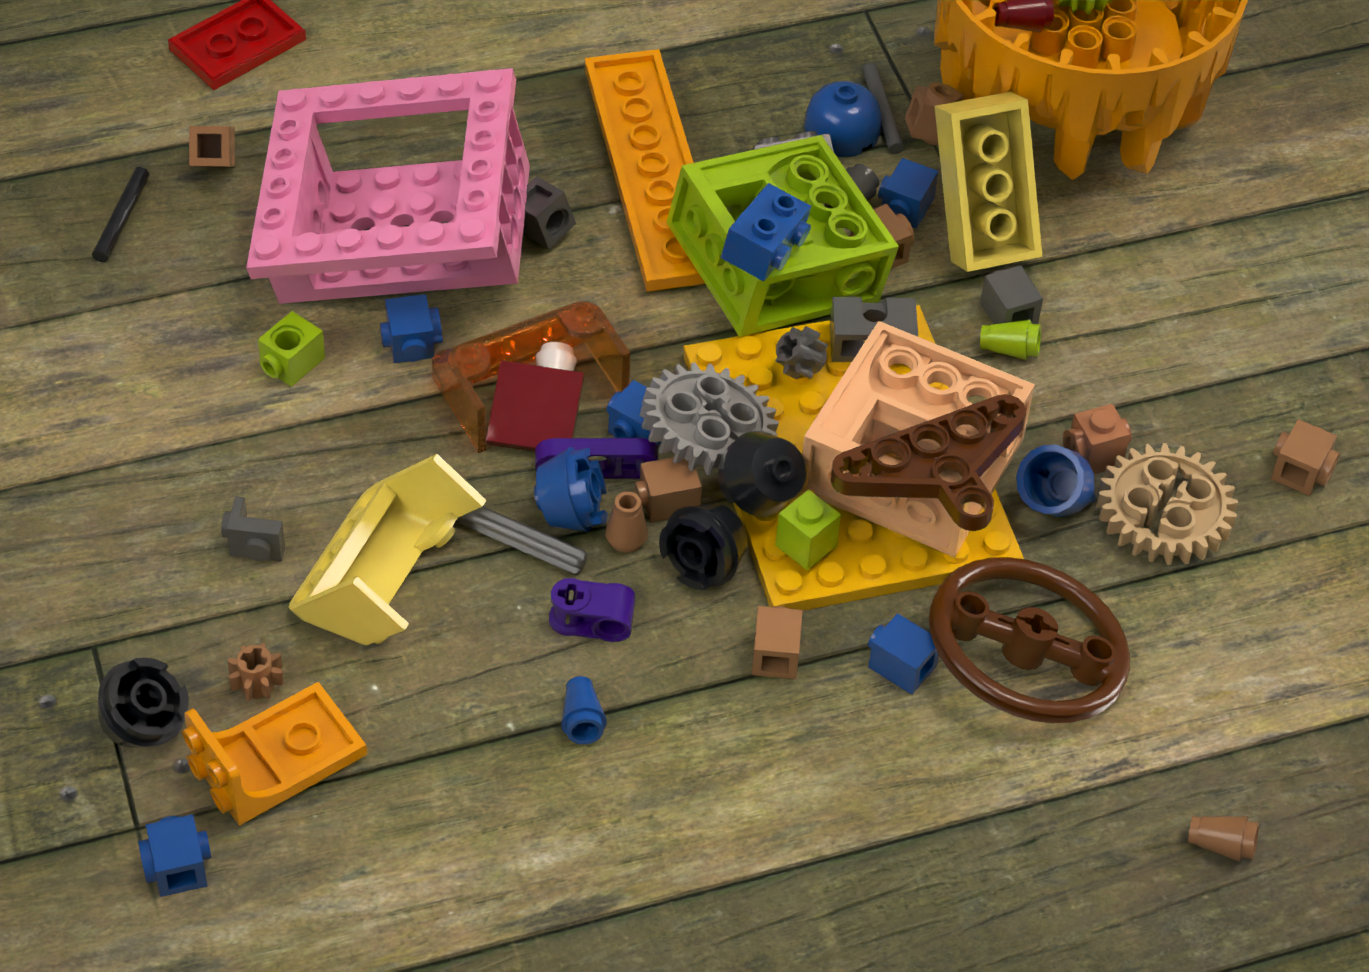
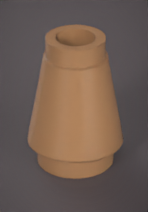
M622 492L617 495L605 529V536L608 542L619 552H634L648 538V528L641 499L633 492Z
M1192 816L1188 843L1195 844L1238 862H1241L1242 858L1253 860L1258 841L1259 823L1248 821V816Z

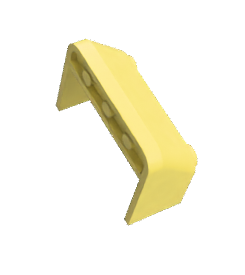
M438 454L375 483L355 503L292 598L289 609L304 622L365 646L372 643L380 644L387 637L404 631L409 623L391 608L389 603L421 553L434 545L437 548L445 545L455 533L456 529L453 525L457 518L483 507L486 499Z

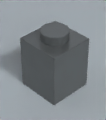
M1021 265L1006 270H997L984 277L980 304L993 324L1031 320V324L1039 323L1043 298Z

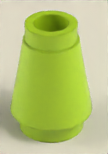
M1031 320L982 325L980 335V348L982 350H989L1027 361L1029 357L1039 356L1041 344L1040 324H1031Z

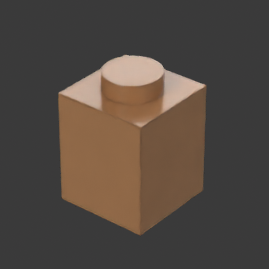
M189 126V166H235V127Z
M674 457L641 463L640 481L634 482V492L640 497L642 507L645 506L650 523L667 520L680 508L701 505L702 486L696 468L693 471L689 470V461L683 459L675 464L673 463Z
M758 606L752 675L796 679L803 610L789 609L784 606Z

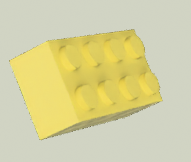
M1005 92L934 106L951 262L969 272L1043 257L1028 99L1012 92Z

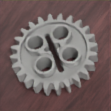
M695 362L691 363L689 371H686L678 364L675 366L673 373L664 369L660 379L653 377L650 387L646 388L640 416L644 418L642 429L651 430L648 438L649 442H662L659 449L661 454L672 451L675 453L673 463L676 464L685 459L689 461L688 468L690 471H693L697 465H702L706 475L711 474L713 467L719 470L723 469L724 460L728 452L726 449L738 437L751 431H764L777 436L776 430L779 421L773 419L776 409L766 407L769 397L756 396L758 385L746 387L743 385L745 379L743 375L735 379L730 378L728 368H725L721 374L715 373L712 364H708L706 371H701Z

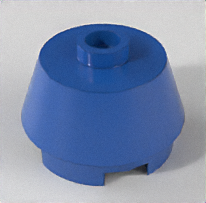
M569 447L537 468L534 497L538 509L542 511L545 520L551 527L589 532L592 526L602 525L607 521L608 513L606 510L600 511L601 495L607 494L605 481L598 460L589 462L587 458L590 456V448L575 450L573 447Z

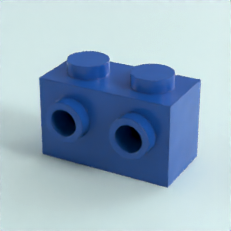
M768 183L729 228L720 258L764 282L775 268L780 271L784 267L794 245L800 247L804 243L811 229V225L806 222L812 206Z

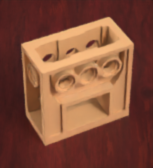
M878 321L804 436L802 456L806 466V478L801 492L805 493L809 489L831 505L955 557L970 531L960 528L952 520L938 498L843 495L837 492L830 482L833 460L844 451L970 406L972 403L967 399L971 396H982L989 399L1002 394L1012 395L1019 398L1025 405L1024 425L1020 434L980 477L992 494L1024 439L1035 384ZM900 363L908 366L912 371L900 375L890 370L889 367ZM940 382L947 385L949 389L941 391L929 386V384ZM964 424L956 427V431L964 436L970 437L979 433L971 425ZM991 424L988 425V433H990ZM922 439L917 442L924 450L933 451L940 448V444L932 439ZM884 453L878 457L882 463L887 465H896L902 461L898 455L893 453ZM945 470L939 473V476L947 482L953 483L962 479V476L953 470ZM967 502L961 505V508L966 513L972 515L980 514L983 510V507L976 502Z

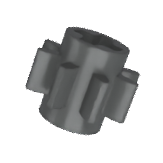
M807 326L802 331L792 327L790 332L785 333L779 339L776 346L777 358L775 361L784 365V374L798 379L800 375L811 379L813 374L823 368L827 359L826 348L828 345L818 340L820 337L819 332Z

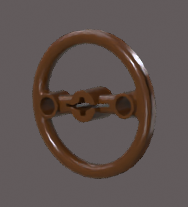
M991 557L972 561L950 573L938 587L932 601L929 614L931 638L938 655L947 669L976 697L1008 714L1035 722L1052 724L1072 723L1089 719L1113 704L1127 682L1130 672V651L1120 623L1109 607L1094 592L1081 582L1055 568L1031 560L1012 557ZM991 579L1018 580L1038 585L1058 594L1081 610L1094 624L1101 637L1095 635L1088 636L1083 642L1058 634L1059 629L1055 618L1040 608H1024L1018 612L1014 619L991 611L987 600L981 595L971 591H962L973 584ZM977 635L1003 643V655L1012 665L1026 670L1036 669L1041 666L1046 658L1069 666L1073 677L1085 685L1094 686L1100 683L1102 685L1094 692L1072 700L1053 701L1023 695L1004 687L978 669L965 655L957 640L972 641Z

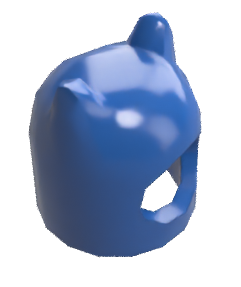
M1056 444L1042 445L1030 451L1019 465L1016 474L1017 490L1022 501L1032 510L1055 517L1071 516L1095 502L1094 473L1089 462L1078 452Z

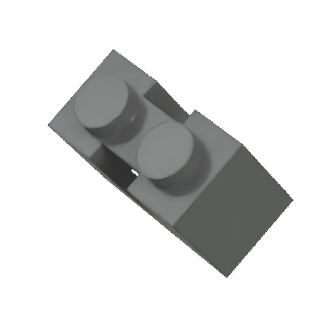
M832 297L829 324L832 362H852L865 343L863 340H867L878 321L918 337L915 298L890 297L884 299L881 303H863L862 297Z

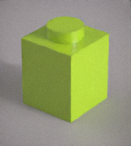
M808 489L779 513L775 546L808 571L837 547L841 514Z

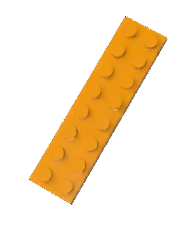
M655 49L585 58V73L646 292L705 284L666 223L682 165L694 162L660 50Z

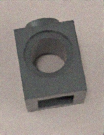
M536 176L527 184L523 235L550 249L576 225L564 191Z

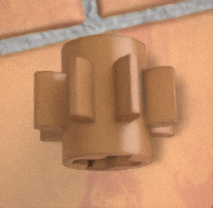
M265 643L247 647L243 645L237 659L229 658L227 661L229 674H231L229 676L230 689L235 691L241 688L247 701H250L252 698L266 697L269 699L271 698L270 693L273 691L274 685L284 684L283 670H281V654L275 653L271 655L266 649Z

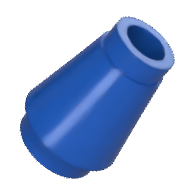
M577 676L570 679L566 684L561 726L563 732L572 742L576 744H591L599 740L603 735L607 719L592 681L587 677Z

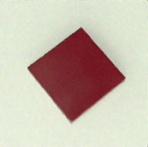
M501 360L486 437L487 445L535 452L536 446L544 440L574 438L584 372Z

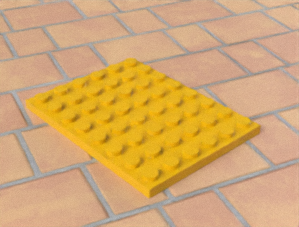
M916 305L918 337L935 344L921 307ZM830 320L794 326V328L801 331L807 326L819 332L820 337L818 340L828 345L826 348L827 359L825 365L819 372L813 374L811 379L802 375L798 379L792 378L783 373L784 365L775 361L777 358V343L785 333L790 332L792 327L759 332L742 337L736 336L684 345L683 354L688 371L691 363L694 362L701 371H706L708 364H712L715 373L721 374L725 368H728L730 378L735 379L743 375L745 376L743 385L746 387L758 385L756 396H768L769 401L766 407L776 409L773 419L779 421L776 430L777 436L794 444L801 454L803 452L805 434L852 363L832 362ZM900 363L889 367L890 370L900 375L912 371L908 366ZM933 382L929 384V386L941 391L949 389L944 383ZM996 489L991 494L994 499V507L990 523L982 530L970 531L955 557L827 503L841 514L837 547L808 571L775 546L779 513L769 517H757L746 513L734 503L737 515L745 527L747 544L769 607L784 606L789 609L803 611L939 585L958 567L976 560L991 557L1024 559ZM800 491L798 495L789 503V505L792 502H794L798 497H800L803 494V492Z

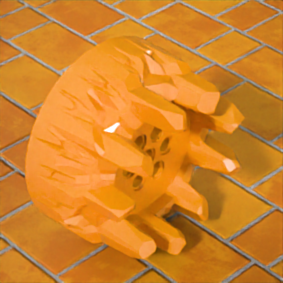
M937 0L934 45L941 48L940 71L943 84H947L964 94L963 100L1005 92H1012L1028 99L1030 120L1039 125L1055 129L1054 163L1071 180L1084 173L1095 136L1104 135L1113 130L1122 131L1120 155L1125 167L1148 174L1155 164L1162 139L1169 137L1176 130L1192 127L1201 119L1213 83L1217 78L1226 73L1248 0H1112L1111 3L1106 4L1104 11L1092 9L1089 15L1084 10L1079 9L1073 13L1070 6L1061 7L1059 6V0H1052L1054 7L1053 23L1050 28H1044L1041 32L996 27V12L992 7L994 3L1007 0Z

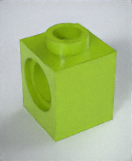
M294 311L287 314L258 339L259 362L262 369L270 377L278 378L290 387L325 359L323 331Z

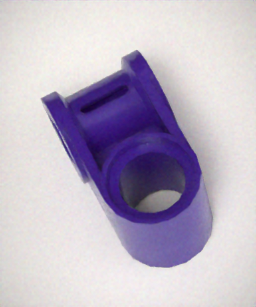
M574 578L562 579L553 586L550 595L553 606L549 612V624L558 634L596 638L608 642H620L630 637L636 599L635 592L630 587L619 583L606 584ZM570 590L574 591L573 600H569ZM566 614L570 615L569 624L565 623Z

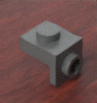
M235 496L232 510L224 512L221 526L222 537L228 538L230 555L248 557L257 561H282L285 551L282 521L247 517L245 497Z

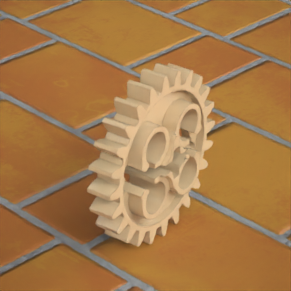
M1163 443L1160 452H1155L1150 444H1146L1143 455L1134 448H1131L1127 459L1118 455L1114 466L1108 465L1106 467L1104 478L1100 480L1096 507L1101 508L1099 520L1108 522L1106 533L1108 535L1120 533L1117 544L1119 546L1132 543L1134 545L1132 555L1136 556L1142 550L1148 551L1149 562H1153L1159 554L1164 555L1167 565H1171L1174 556H1179L1184 564H1189L1192 553L1199 559L1204 560L1208 549L1217 552L1221 541L1227 542L1237 517L1235 511L1238 500L1232 498L1235 488L1231 485H1224L1227 478L1226 473L1213 474L1216 464L1214 461L1204 465L1199 463L1201 453L1199 452L1189 458L1185 456L1184 446H1180L1175 454L1170 453L1167 443ZM1177 471H1179L1185 479H1190L1188 490L1186 491L1188 482L1183 481L1178 486L1176 496L1171 497ZM1164 509L1155 537L1148 528H1143L1146 515L1148 516L1146 525L1151 526L1156 520L1158 510Z

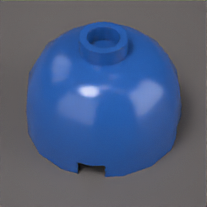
M835 81L824 85L812 96L805 114L804 128L805 132L815 131L817 135L830 134L835 155L838 157H851L862 154V149L871 143L872 147L877 144L881 134L882 118L880 105L869 89L861 84L850 81Z

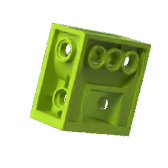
M822 135L682 165L666 222L739 337L830 315L832 297H862L863 303H878L899 248L892 235ZM770 183L812 206L806 222L811 225V229L800 247L795 245L792 247L791 254L784 267L780 271L775 268L763 282L720 257L729 228L764 187ZM823 203H827L833 208H826ZM843 228L849 229L855 236L848 237Z

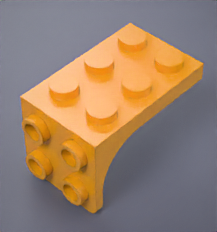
M319 682L224 731L211 732L194 708L184 712L186 729L182 730V735L191 751V754L186 757L188 765L199 781L206 779L211 786V797L222 814L229 811L239 826L367 755V745Z

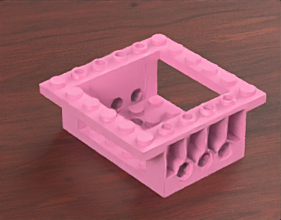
M513 68L278 91L246 266L250 278H269L279 304L518 284L530 164L513 110L516 77ZM469 110L463 160L333 172L317 129V124Z

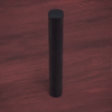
M136 167L92 252V257L99 262L107 261L150 174L147 169L143 167Z

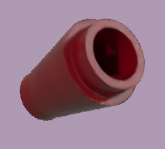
M1007 0L994 3L992 7L996 12V27L1041 32L1044 28H1050L1054 19L1052 0Z

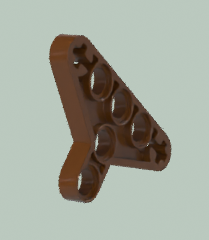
M997 395L844 451L833 460L830 479L832 487L837 492L847 496L938 498L952 520L960 528L968 531L982 530L991 521L994 499L980 477L1022 431L1026 415L1025 405L1019 398L1012 395ZM964 424L971 425L979 433L975 436H964L956 431V427ZM991 424L990 433H988V425ZM922 439H932L940 444V448L933 451L924 450L917 442ZM884 453H893L898 455L902 461L896 465H887L882 463L878 457ZM945 470H953L958 472L962 479L958 482H947L939 476V473ZM967 502H976L985 511L981 514L972 515L966 513L961 508V505Z

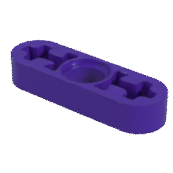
M553 438L540 442L535 448L536 471L541 464L569 447H573L575 450L590 448V456L587 458L594 456L607 458L598 461L604 479H640L641 463L659 460L658 446L655 442H649L645 438Z

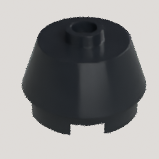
M764 431L745 433L731 443L726 449L728 452L724 460V467L718 471L720 488L730 504L735 503L746 513L757 517L773 516L784 510L801 491L806 478L805 462L798 448L791 442Z
M717 503L678 509L670 516L667 525L661 530L659 537L661 556L663 559L668 556L673 566L680 572L681 575L677 579L684 585L698 590H705L710 586H720L730 581L736 573L747 547V533L740 518L728 507Z
M135 658L132 661L116 665L103 678L98 692V718L105 734L115 743L129 748L158 746L174 738L181 730L185 722L184 712L188 711V692L186 686L183 685L181 687L176 678L166 670L169 667L166 663L152 658Z

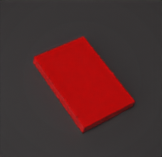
M241 0L168 39V46L174 55L208 86L216 90L306 40L305 29L271 0Z

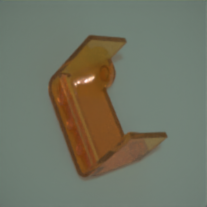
M585 301L557 307L444 348L434 355L432 359L433 380L478 453L486 451L485 406L471 384L498 375L501 360L528 364L536 361V354L545 343L562 342L571 347L585 343L616 392H622L629 385L630 351L600 307Z

